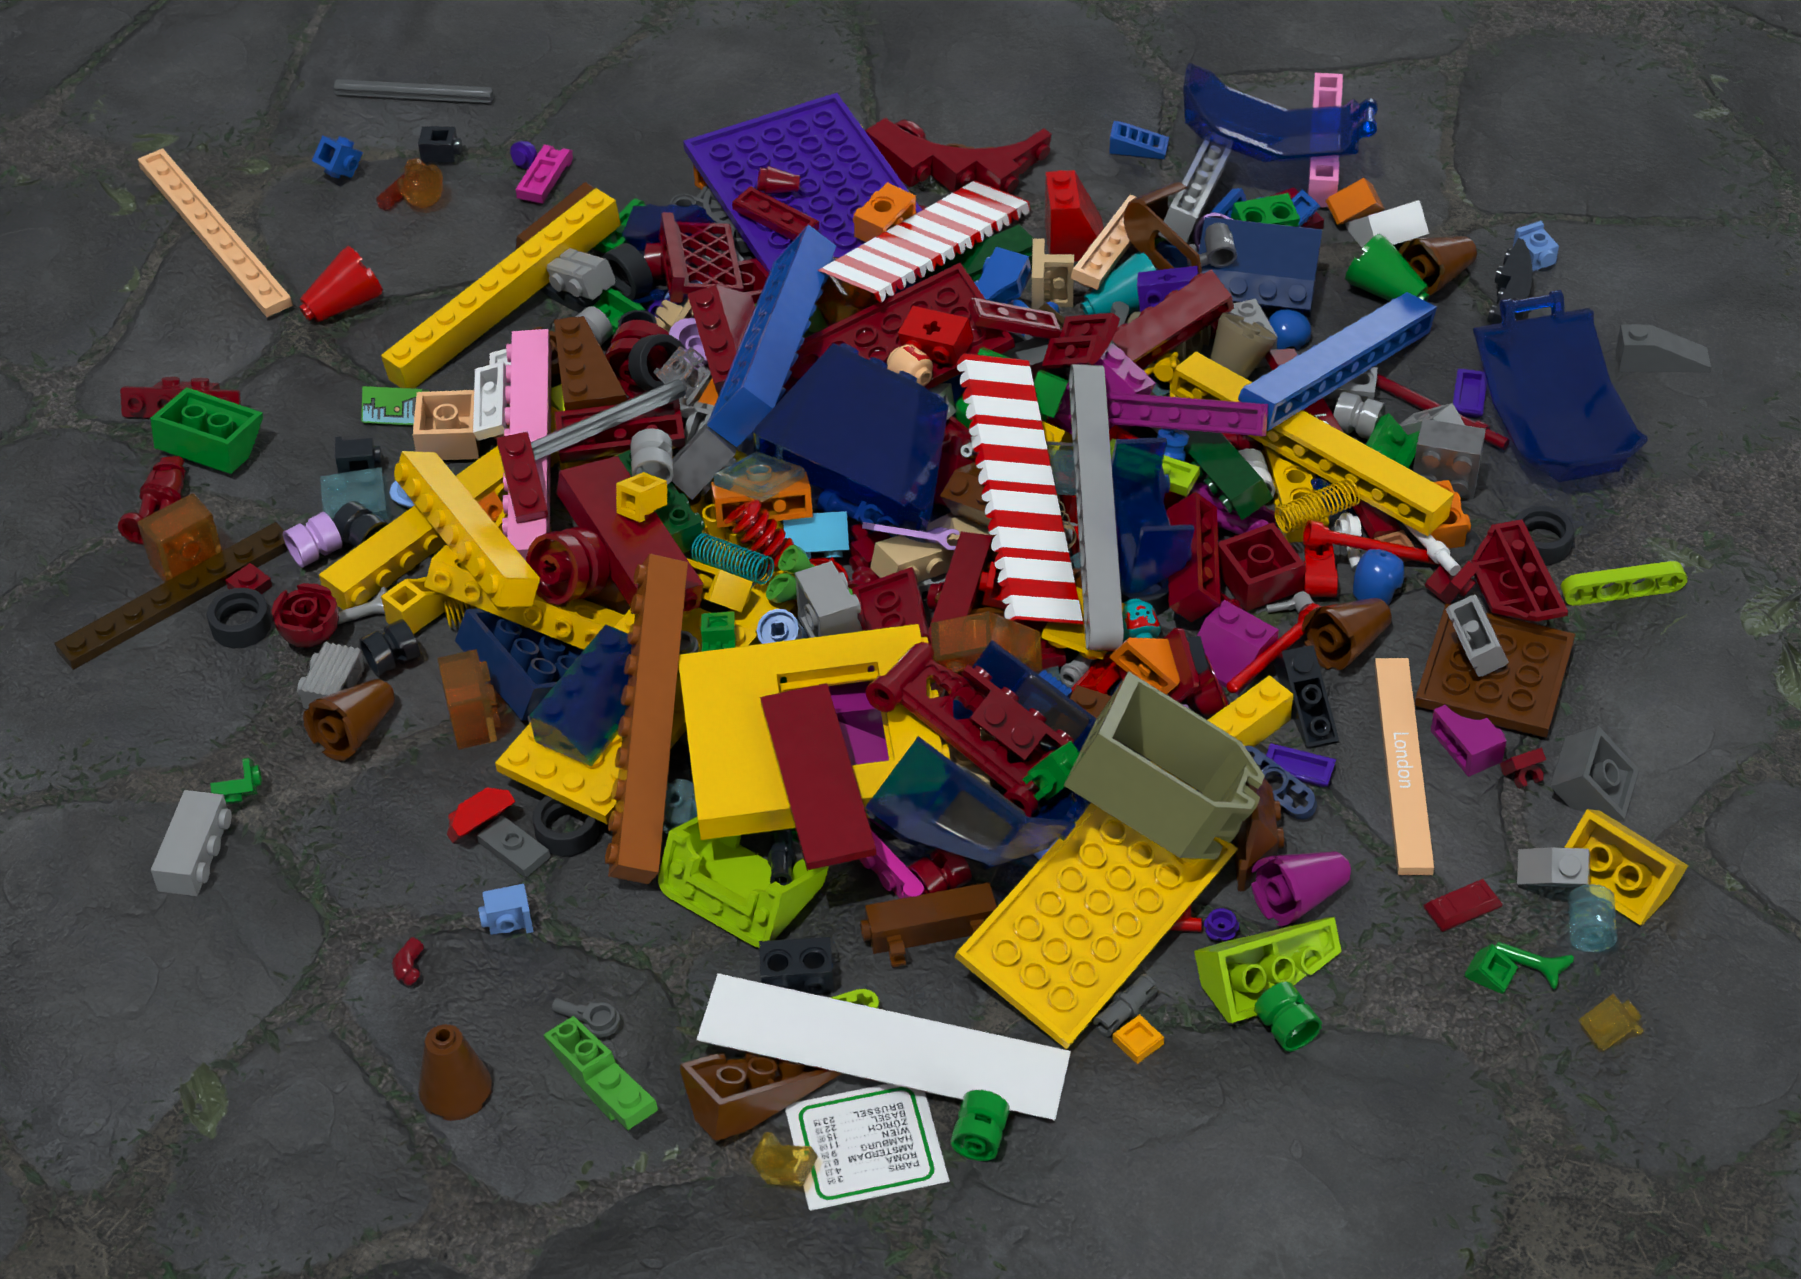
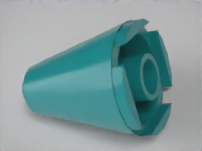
M1144 252L1135 253L1109 274L1098 290L1092 288L1084 295L1085 302L1081 303L1085 315L1110 313L1112 304L1116 301L1124 302L1129 306L1128 315L1140 312L1137 290L1138 272L1156 270Z

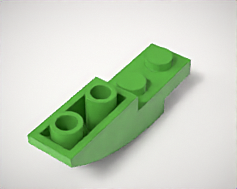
M574 1016L544 1034L545 1041L568 1073L611 1121L616 1118L629 1130L658 1111L655 1099L615 1062L613 1053Z

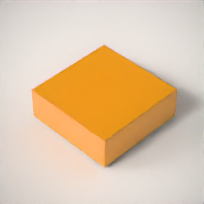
M1138 1015L1113 1033V1042L1136 1064L1164 1045L1165 1037L1141 1015Z

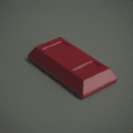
M1484 879L1459 888L1423 905L1442 932L1503 906Z

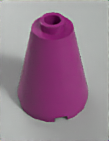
M1336 851L1267 856L1258 860L1253 866L1252 873L1256 871L1257 873L1256 882L1251 883L1252 892L1256 904L1267 919H1276L1279 921L1276 925L1279 926L1289 925L1346 885L1350 879L1351 866L1349 861Z

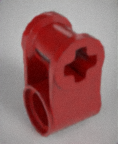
M1326 543L1319 547L1305 545L1303 591L1308 593L1310 597L1336 598L1338 576L1337 569H1335L1333 544Z

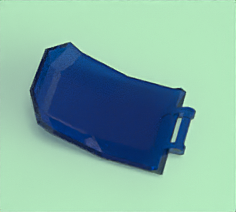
M1189 63L1186 67L1183 85L1185 123L1201 139L1264 163L1340 158L1355 155L1359 152V140L1364 137H1371L1377 132L1375 115L1378 111V103L1372 98H1367L1360 104L1353 98L1344 106L1285 109L1227 87L1207 69Z
M1561 290L1550 291L1549 295L1515 301L1511 298L1501 300L1499 307L1502 323L1473 328L1493 404L1519 455L1558 482L1619 472L1648 442V437L1637 429L1610 380L1594 325V311L1590 308L1565 312L1564 296ZM1551 307V315L1515 321V313Z

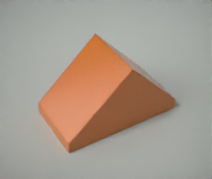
M1365 178L1358 180L1325 200L1337 225L1379 213L1385 209L1373 184Z
M1128 638L1109 657L1127 673L1128 671L1166 695L1180 682L1168 639Z

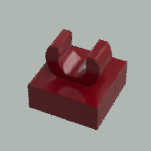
M1541 747L1511 757L1500 763V767L1504 776L1515 773L1514 782L1520 789L1528 785L1525 779L1526 772L1532 775L1534 783L1544 780L1542 770L1536 765L1546 761V757Z

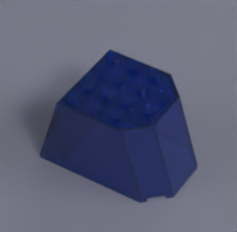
M833 343L756 426L753 432L754 457L789 474L806 472L810 484L825 491L835 493L838 497L857 506L860 505L861 501L874 504L883 511L884 516L891 517L899 525L902 526L906 520L916 523V529L926 532L932 514L949 405L944 402L945 399L930 392L924 386L917 383V378L904 371H900L897 374L887 369L888 365L880 359L871 357L868 360L859 356V351L848 344L842 343L841 346Z

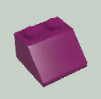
M1224 600L1204 620L1197 636H1201L1205 656L1207 655L1216 678L1226 688L1227 683L1278 640L1279 629ZM1252 680L1236 692V694L1239 695Z

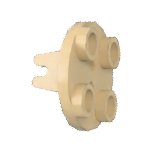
M689 298L683 307L663 300L661 303L663 307H658L655 313L657 325L668 333L676 322L693 316Z

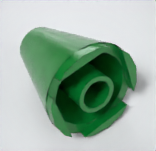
M1381 234L1375 235L1363 246L1361 250L1364 253L1359 260L1356 257L1354 258L1345 275V280L1350 285L1389 302L1406 292L1424 301H1427L1429 298L1426 283L1387 237Z

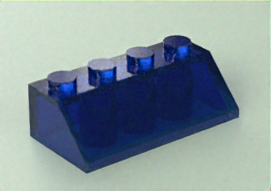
M605 624L530 714L529 717L535 742L592 767L618 734L621 717L625 716V705L621 704V697L625 685H628L629 675L624 673V668L632 648V644L627 642V633Z

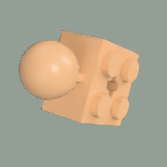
M474 390L417 392L413 426L416 452H436L442 460L479 459L480 440L478 441L473 433ZM504 434L495 436L494 438L496 439L498 437H503Z

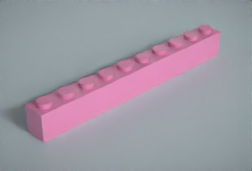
M549 330L512 331V344H506L507 361L511 362V365H506L507 383H511V386H505L506 403L510 404V407H505L506 426H510V428L504 429V436L528 432L530 442L551 434L552 351ZM551 454L535 461L548 510V517L516 523L505 474L503 473L505 492L508 491V495H503L504 514H508V518H502L503 534L525 560L529 546L535 538L545 533H550Z

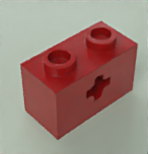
M912 306L898 331L901 346L913 345L932 360L943 364L957 365L958 359L963 354H966L974 339L969 318Z

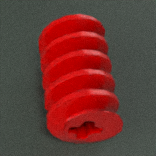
M759 500L748 501L733 510L727 516L724 523L728 524L735 521L736 525L732 529L733 534L744 531L745 533L741 537L740 542L743 544L751 540L753 543L749 550H760L761 554L770 556L774 561V568H776L784 550L790 545H794V542L791 538H785L786 532L782 528H777L778 523L775 519H768L769 512L766 509L760 510L761 503ZM770 561L768 562L766 572L769 571Z

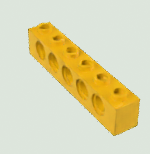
M1263 444L1262 454L1264 455L1276 490L1273 497L1275 509L1280 505L1292 502V500L1321 489L1320 485H1315L1314 472ZM1318 499L1320 508H1321V510H1322L1323 513H1324V509H1323V507H1322V505H1321L1320 500ZM1314 501L1315 508L1320 515L1318 506ZM1309 502L1310 508H1311V510H1312L1314 516L1316 517L1315 511H1314V509H1313L1311 503ZM1305 504L1307 513H1308V515H1309L1310 518H1311L1310 511H1309L1308 507H1307L1306 504ZM1301 507L1302 513L1305 519L1307 520L1306 514L1303 508ZM1279 509V517L1285 530L1289 531V529L1285 526L1283 522L1281 509ZM1297 509V513H1298V515H1299V518H1300V520L1302 521L1301 514H1300L1299 510ZM1292 510L1293 515H1294V518H1295L1296 522L1298 523L1297 517H1296L1294 511ZM1288 512L1289 518H1290L1292 524L1294 525L1293 520H1292V517H1291V515H1290L1289 512ZM1284 513L1285 521H1286L1287 525L1289 526L1288 519H1287V517H1286V515H1285V513ZM1325 517V519H1321L1319 522H1323L1324 526H1328L1329 517ZM1305 526L1299 528V530L1295 529L1294 532L1291 531L1289 534L1284 532L1282 534L1289 543L1302 542Z
M447 545L431 559L424 585L426 588L591 653L624 616L585 599L556 605L547 603L537 594L535 595L532 607L496 606Z

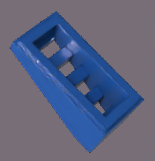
M1114 121L1110 135V154L1165 159L1169 137L1124 122Z

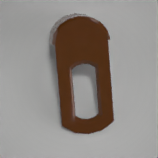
M1173 182L1128 202L1124 212L1126 234L1131 243L1141 253L1144 252L1153 265L1159 270L1174 268L1155 249V239L1161 237L1158 236L1161 233L1190 260L1191 266H1198V274L1201 273L1202 268L1199 254L1164 222L1169 210L1168 197L1187 189V186L1181 182Z

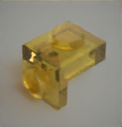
M1614 993L1578 1019L1602 1051L1613 1045L1631 1030H1634L1637 1035L1644 1032L1637 1022L1642 1018L1638 1010L1629 1000L1622 1003Z
M765 1132L751 1158V1163L767 1184L804 1186L818 1155L812 1146L781 1145L772 1132Z

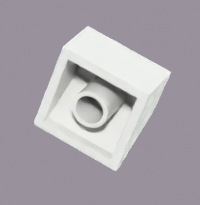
M1420 200L1345 223L1346 229L1362 248L1377 234L1387 237L1393 245L1401 242L1404 244L1409 240L1429 234Z

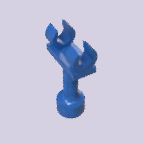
M831 489L824 490L818 498L817 506L821 513L847 511V516L854 518L862 525L863 522L885 526L892 524L899 528V524L889 516H884L883 511L874 504L861 501L859 507L844 502L841 493Z

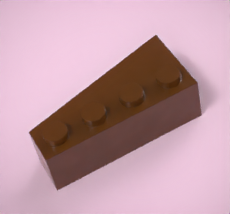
M568 317L554 320L565 411L618 405L627 401L626 394L585 317Z

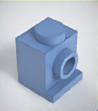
M1542 221L1517 228L1515 231L1513 247L1518 238L1524 239L1531 256L1533 271L1556 264L1559 245L1543 229L1544 223Z
M524 884L482 892L485 906L478 907L482 928L489 927L491 935L509 933L522 928H526V933L533 932Z

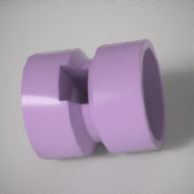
M325 512L309 518L306 526L297 524L283 531V538L287 549L301 568L318 560L319 553L326 556L342 548L340 534L332 519Z

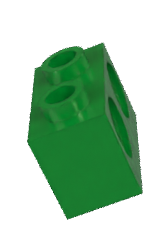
M1288 193L1236 202L1233 204L1231 219L1295 227H1298L1300 217Z

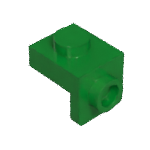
M242 759L244 779L210 783L211 793L223 794L226 804L242 802V796L258 794L257 786L262 785L261 769L259 765L254 766L252 759Z

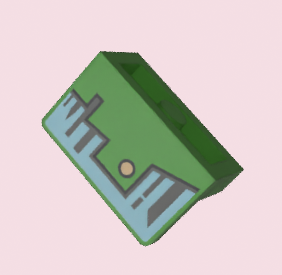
M362 386L361 421L363 423L414 425L417 392H429V390Z

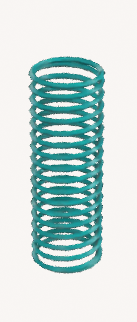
M706 533L697 536L693 542L691 554L692 558L697 562L760 585L767 583L772 577L774 561L770 556ZM707 536L705 539H703V541H702V543H701V545H700V547H699V559H698V557H697V546H698L700 540H701L703 537ZM708 538V541L706 542L703 549V557L701 558L700 554L702 545L704 541ZM697 541L696 546H695V557H694V555H693V549H694L695 542ZM709 543L708 550L705 554L706 546ZM717 544H718V548H717V550H716L715 557L712 559L713 554H714L715 549H716V546H717ZM722 546V549H721L720 554H719V558H718L717 561H716V558H717V555H718V553H719L720 547ZM726 547V551H725V553H724V555H723V559H722V561L720 562V559H721V557H722L724 548ZM729 548H730V552H729V554H728L727 561L724 563V560H725V558H726V556H727V552H728V550H729ZM734 550V554L732 555L731 562H730L729 565H728L729 559H730V557H731V553H732V551ZM737 551H738V555H737V557H736L735 564L732 566V563H733V561H734L735 555H736V553H737ZM742 553V557L740 558L739 565L736 567V564H737V562H738V560H739V556H740V554ZM745 554H746V558H745V560H744L743 566H742V568L740 569L741 563H742V561H743V557H744ZM750 556V560L748 561L747 568L744 570L745 565H746V563H747V559H748V557ZM753 557H754V561H753V563H752L751 569H750V571L748 572L749 566H750V564H751V560H752ZM758 559V563H757V565H756V567H755V571L752 573L753 568H754V565H755V562H756V560ZM764 559H765V560H766V566H765L764 572H763V574L757 579L758 575H759V574L761 573V571H762L763 564H764ZM767 559H769V561H770L769 571H768L767 575L765 576V578H764L763 580L758 581V580H760V579L763 577V575L765 574V572H766V570H767V566H768V560H767Z

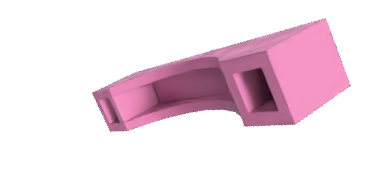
M1315 73L1308 195L1321 208L1328 207L1325 200L1338 191L1343 74Z

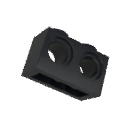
M830 937L759 941L761 983L814 995L834 993Z

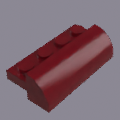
M679 399L559 450L560 463L612 458L631 450L630 442L637 432L652 428L662 430L670 436L672 450L682 449L685 446V437ZM616 405L555 412L556 431Z

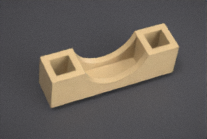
M961 517L951 519L949 529H955L960 533L963 531L991 536L988 532V527ZM949 534L947 539L948 545L956 546L960 535ZM898 535L875 543L870 568L882 578L913 567L917 580L920 582L947 573L955 550L944 549L937 542H918L903 535Z

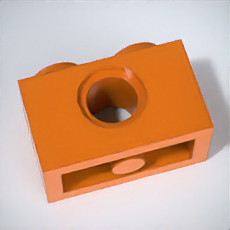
M887 182L879 191L873 193L870 200L863 207H859L854 213V237L868 242L915 215L916 195Z

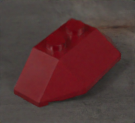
M1523 519L1491 525L1487 536L1471 560L1479 568L1474 576L1491 612L1518 620L1535 622L1568 616V610Z

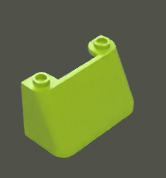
M698 816L670 830L658 875V883L663 894L755 947H759V941L775 940L822 888L827 876L828 866L807 870L803 858L795 863L793 867L791 883L783 886L775 881L770 884L771 867L768 864V860L739 845L741 835L701 840Z

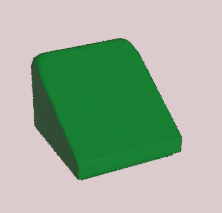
M1490 944L1475 954L1464 976L1470 981L1502 994L1507 989L1518 966L1495 945Z

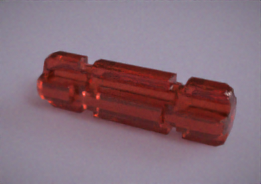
M407 169L385 191L377 196V206L384 210H389L411 188L419 183V173L412 169Z

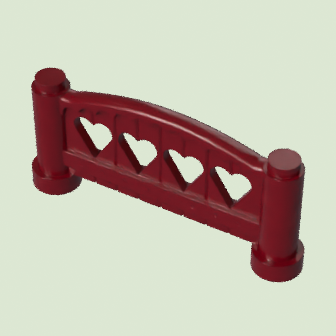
M920 642L914 644L884 676L876 677L867 686L866 697L869 703L881 712H891L900 703L911 713H914L917 718L927 724L938 735H941L943 739L964 756L968 757L970 761L1007 790L1001 798V807L1008 817L1018 822L1029 820L1038 808V801L1034 795L1040 790L1033 781L1025 784L1022 779L1028 775L1027 772L1057 749L1046 752L1038 743L1029 754V761L1009 763L1007 761V749L996 740L983 742L980 739V728L970 721V718L956 720L953 717V700L962 702L965 709L975 712L987 697V694L969 680L937 664L933 660L934 650L928 643ZM926 679H933L938 687L947 690L949 696L929 698L927 696Z

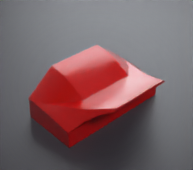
M489 787L483 789L460 803L455 811L448 814L449 828L447 836L452 843L510 808L516 802L509 790Z

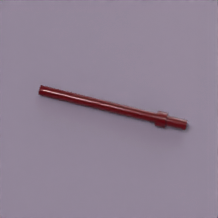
M1377 373L1376 387L1422 410L1442 406ZM1460 415L1466 426L1486 429L1484 441L1502 450L1508 447L1510 439L1490 430L1491 427L1479 420L1474 422Z

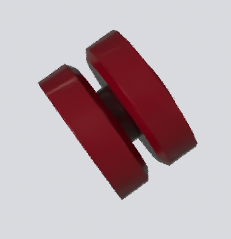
M631 320L621 324L616 330L611 346L605 354L623 390L632 391L636 397L646 393V391L636 385L629 371V354L633 345L646 336L656 334L669 335L659 325L645 320ZM657 345L652 347L648 353L647 368L652 378L659 382L668 378L669 371L671 370V361L665 348Z
M573 527L563 531H554L540 535L531 543L526 556V562L540 577L536 594L551 604L559 605L599 594L606 586L610 573L609 557L605 545L596 533L584 527Z

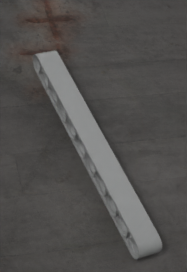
M1072 364L1069 374V393L1085 643L1087 650L1115 651L1123 644L1124 633L1104 366Z

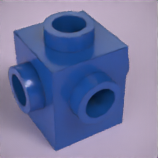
M322 135L312 161L324 167V172L332 177L339 179L341 175L352 178L363 152L354 148L355 142L345 137L339 136L336 140Z

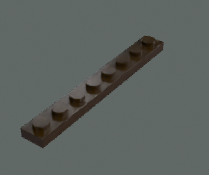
M277 522L268 525L55 642L57 652L72 670L80 667L226 586L225 580L249 563L258 568L289 551L283 538L284 530Z

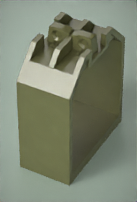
M1128 671L1095 720L1064 786L1179 858L1217 859L1223 846L1213 839L1217 837L1228 843L1234 839L1239 832L1242 821L1252 814L1260 800V796L1246 786L1245 783L1248 782L1259 789L1265 775L1240 740Z

